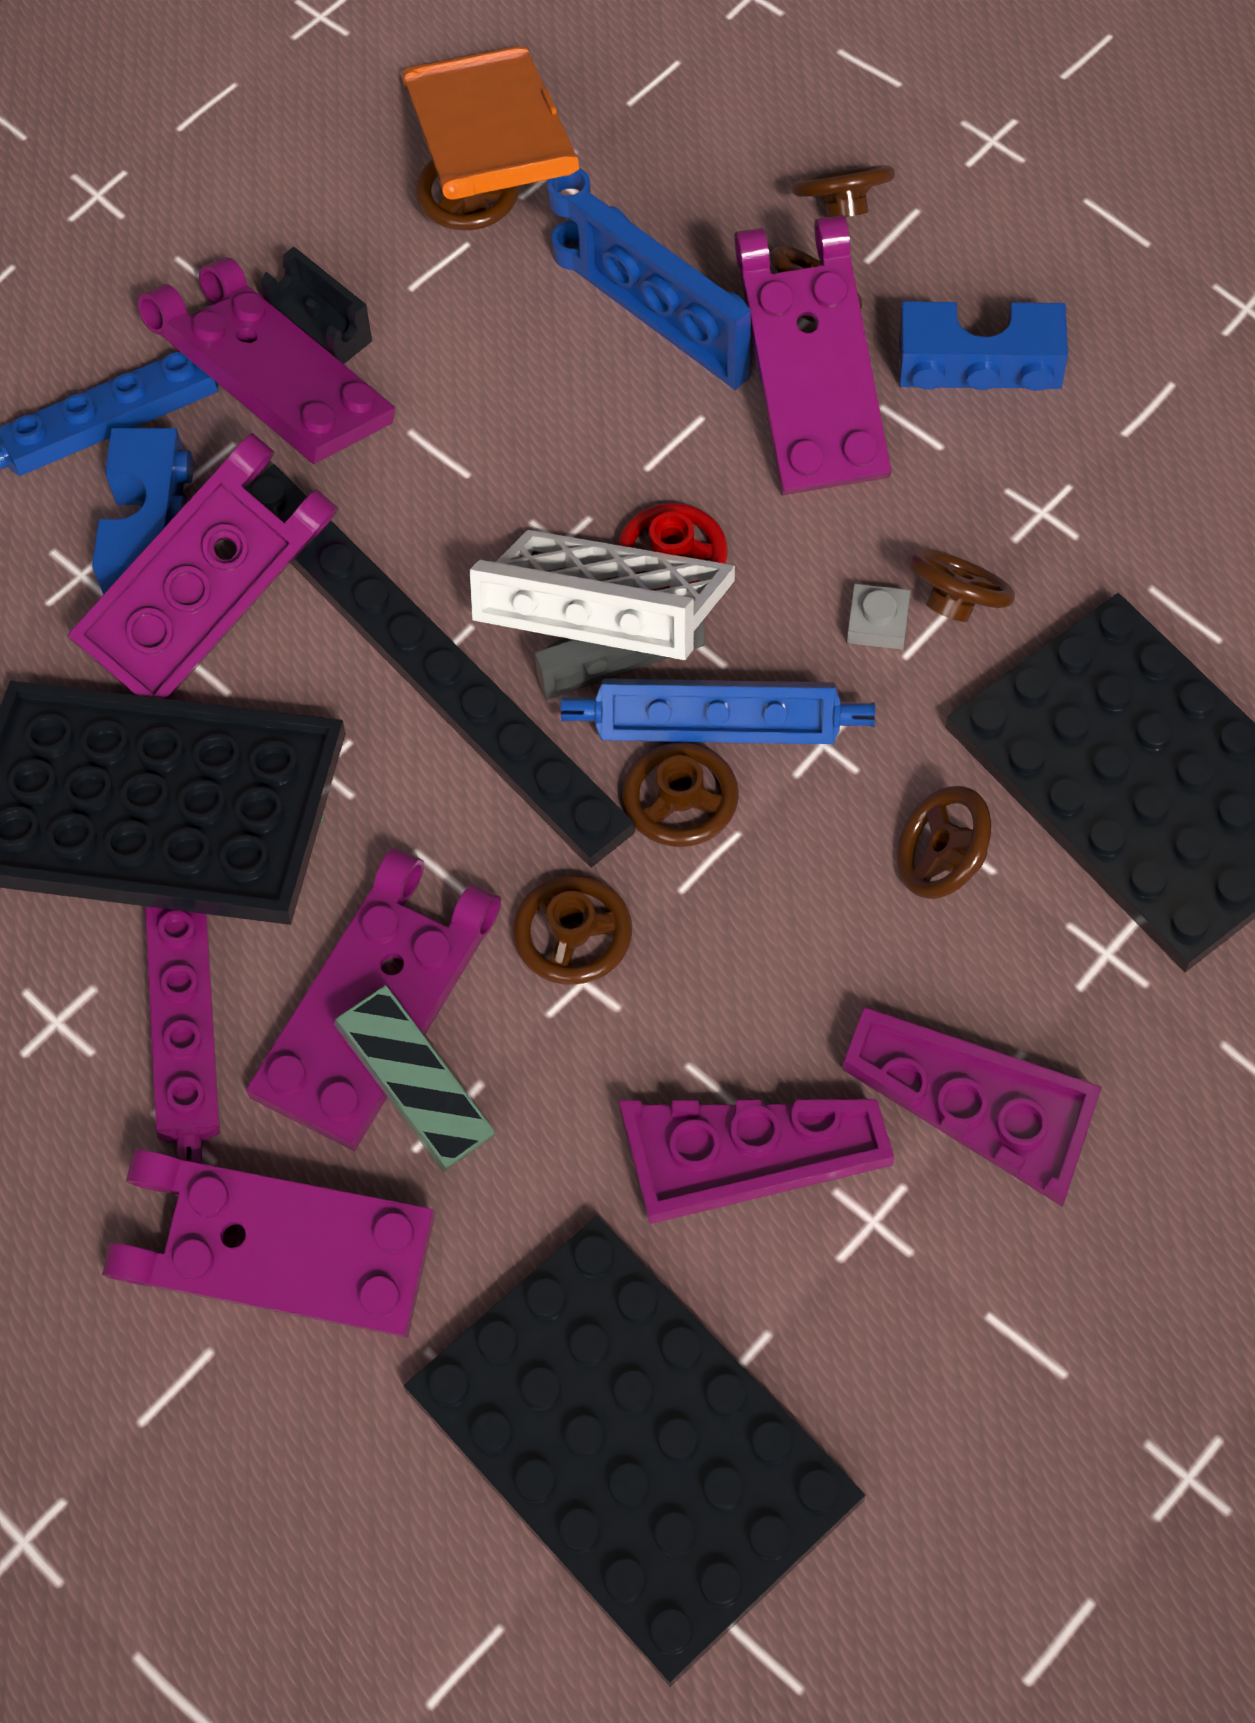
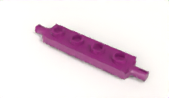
M145 907L157 1138L170 1143H176L177 1159L188 1161V1156L191 1155L192 1162L203 1164L202 1141L220 1134L207 914Z

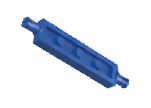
M175 352L169 354L161 360L130 373L119 375L111 381L80 394L72 395L59 403L30 415L22 416L0 427V470L9 467L12 472L22 476L109 439L112 428H135L218 392L219 384L183 353Z
M603 679L596 699L561 698V722L594 721L596 722V728L601 740L834 744L840 731V726L875 727V702L840 703V697L834 682Z

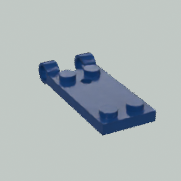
M579 168L578 171L570 175L548 179V199L551 210L559 216L571 219L560 223L552 233L553 257L559 266L568 270H574L734 390L750 378L751 309L748 308L740 296L723 290L631 223L620 209L615 206L609 207L591 194L590 179L584 170ZM565 189L580 191L574 195H562L559 193ZM572 241L579 242L580 246L575 249L563 247L564 244Z

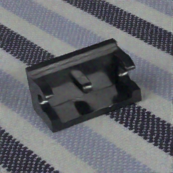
M292 247L283 254L285 274L280 282L277 283L276 279L268 272H265L263 275L261 287L264 299L343 364L373 341L366 303L297 248Z

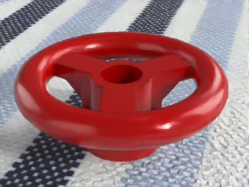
M681 503L659 504L641 511L625 525L617 544L634 548L637 537L649 526L650 545L654 552L723 564L726 563L728 555L726 537L717 521L705 511ZM693 524L706 534L710 544L701 543L694 539ZM641 571V572H636L635 574H640V573H645V572H650V571ZM701 580L690 581L688 583L691 584L695 582H700ZM671 586L656 588V589H652V590H653V591L662 590V589H666V588H671Z

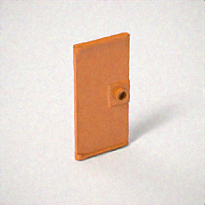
M515 46L430 64L427 63L408 67L402 72V81L407 88L438 174L443 195L446 198L453 200L489 191L567 176L579 170L578 157L527 47Z

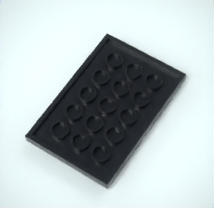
M1119 592L947 716L945 728L1184 973L1255 919V723Z
M10 681L0 706V888L291 925L346 735L344 722L340 719Z
M598 1216L594 1217L403 1385L406 1393L669 1687L682 1677L864 1502L866 1496Z

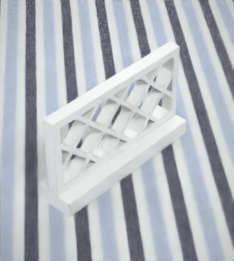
M527 530L496 562L479 560L470 569L472 620L686 660L694 650L695 629L735 581V566ZM533 551L543 552V554L531 555ZM596 562V563H591V564L583 565L584 563ZM564 567H566V569H561V570H556V571L547 572V571H549V570H554V569H559V568H564ZM650 571V572L635 574L636 572ZM617 576L619 577V578H616V579H611V580H606V581H597V580H602V579H607V578H612V577H617ZM701 580L700 582H695L691 584L688 583L690 581ZM671 586V588H666V589H662V590H657V591H653V590H652V589H656V588Z

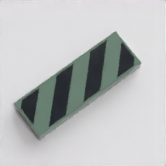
M386 985L335 1019L334 1026L443 1173L494 1137L496 1133Z

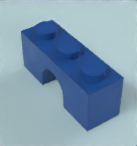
M902 301L899 332L900 387H918L927 390L935 388H973L976 390L1026 388L1033 391L1062 389L1068 358L1066 303H1011L1007 328L998 335L980 337L970 334L959 324L957 302Z
M177 428L111 429L105 474L116 505H138L142 507L135 514L124 519H99L92 567L103 595L187 504L186 497L183 496L184 483H191L193 479V457L190 450L183 449Z

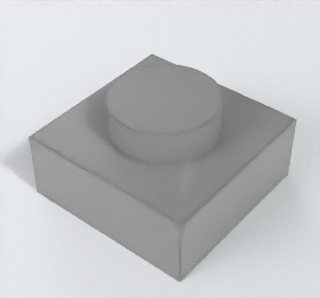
M855 584L847 643L903 650L911 590Z

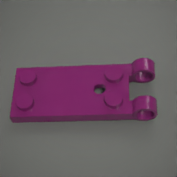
M844 215L815 219V242L821 264L818 267L771 274L768 243L764 229L757 228L738 231L734 234L736 259L745 303L751 309L750 330L782 496L889 478L892 473L850 257L849 231ZM803 315L812 316L817 322V329L811 333L802 332L797 326L798 318Z
M224 257L201 268L199 272L200 287L205 297L213 305L193 315L187 313L185 303L179 292L168 284L142 294L138 299L140 316L151 332L163 336L312 464L393 423L395 406L249 287L243 270L232 258Z
M254 433L248 435L235 448L227 460L67 635L74 644L134 695L169 699L304 547L325 528L339 509L316 489L284 524L246 491L244 487L261 473L275 453ZM223 539L232 541L237 548L236 554L228 560L220 559L214 552L216 543Z
M396 847L391 849L382 860L376 873L373 888L246 1088L250 1099L354 1152L387 1099V1096L334 1026L335 1019L386 985L425 1036L481 941L494 925L501 907L500 896L474 884L469 885L458 900L449 927L404 907V904L413 895L421 880L424 861ZM398 958L403 961L404 967L396 975H387L381 970L386 960Z
M133 1150L126 1182L144 1189L172 1193L179 1196L164 1254L134 1246L110 1243L102 1276L127 1283L408 1338L436 1214L433 1209L184 1161L151 1151ZM239 1224L244 1227L246 1232L244 1242L235 1248L227 1247L223 1241L224 1231L231 1225Z

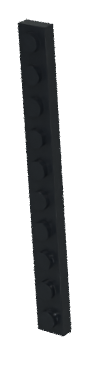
M275 464L244 487L246 491L284 524L307 498ZM331 520L291 562L295 569L590 868L635 834L634 821Z

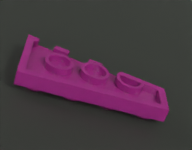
M865 1007L863 1008L843 1065L845 1072L1063 1207L1100 1095L1101 1086Z
M877 1099L796 1100L794 1104L761 1105V1100H736V1105H699V1100H672V1105H641V1100L619 1101L620 1113L649 1224L893 1166L894 1153Z

